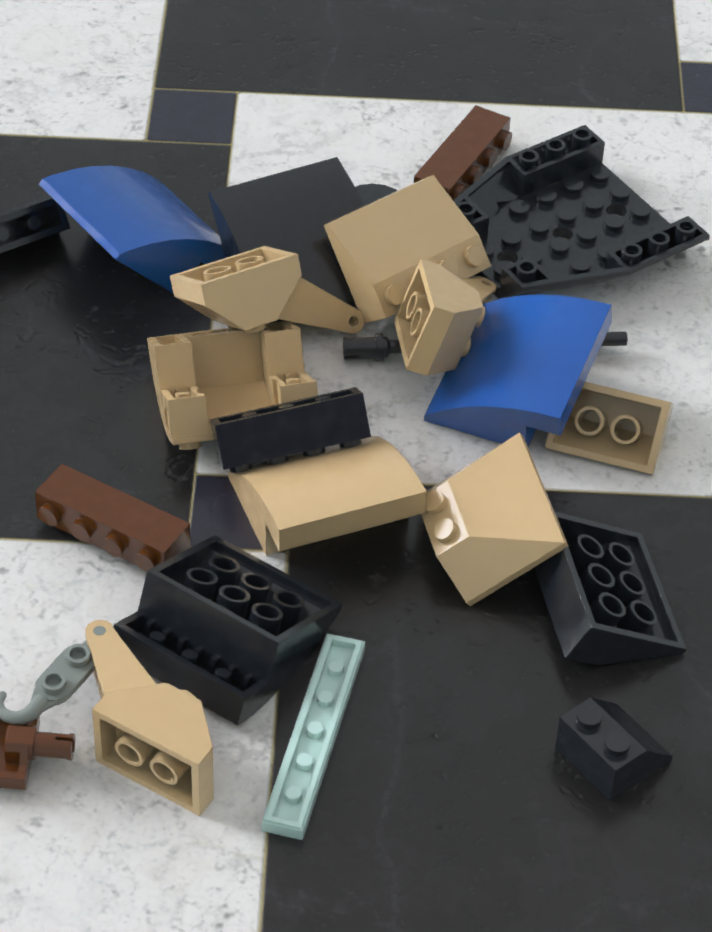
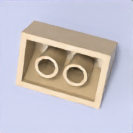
M585 382L561 436L548 432L545 448L653 475L666 437L674 404Z

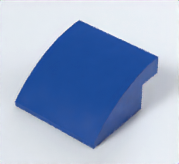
M90 166L54 174L43 178L39 183L113 258L173 293L170 275L196 268L201 262L208 264L225 258L220 236L160 180L145 172L119 166Z
M543 294L520 295L483 304L485 307L484 319L479 327L474 328L470 336L471 346L468 354L460 358L456 369L445 372L424 415V421L501 444L520 432L525 439L527 447H529L537 429L561 436L612 323V305L577 297Z

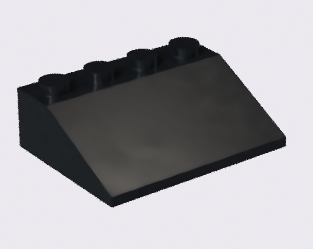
M554 511L568 547L534 567L564 657L574 661L603 665L683 654L687 650L642 533Z

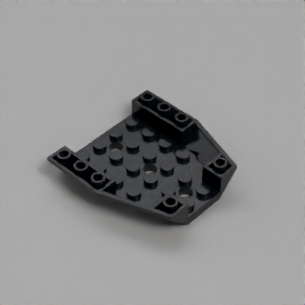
M586 125L505 157L453 200L478 232L491 267L475 274V276L484 277L494 282L497 288L493 294L498 299L552 289L569 288L577 285L601 283L627 276L707 241L710 235L689 216L671 224L602 163L605 142Z

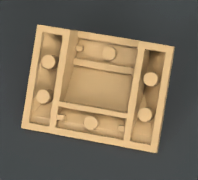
M520 432L427 490L425 513L421 514L436 557L469 606H472L568 547L525 439Z

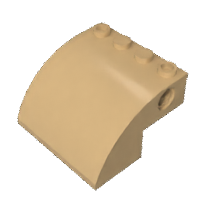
M290 321L267 323L264 330L255 333H244V330L239 328H222L147 338L154 386L163 426L170 442L173 445H179L181 450L197 449L202 447V441L214 440L210 419L318 395L317 381L305 372L301 330Z

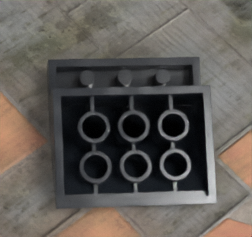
M337 157L208 192L225 258L262 246L296 253L299 258L301 278L347 304L355 302L324 228L325 224L364 207L353 182Z
M214 535L147 570L138 611L115 623L113 628L150 676L162 683H168L180 690L191 692L197 699L201 700L202 706L238 726L266 704L300 668L341 611L342 603Z

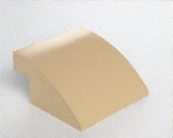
M372 435L371 437L361 439L362 444L358 446L340 448L339 444L325 447V452L319 455L303 456V453L288 456L289 460L283 463L267 464L264 462L252 465L251 469L243 472L231 473L228 471L229 480L265 555L423 514L426 509L427 491L403 455L387 440Z

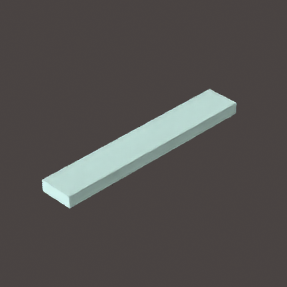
M326 633L262 820V831L303 840L363 658L365 641Z

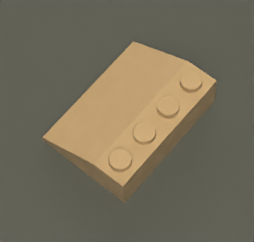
M434 175L324 225L357 309L364 316V323L386 319L397 313L420 259L439 264L460 279L469 278L491 267L478 232Z

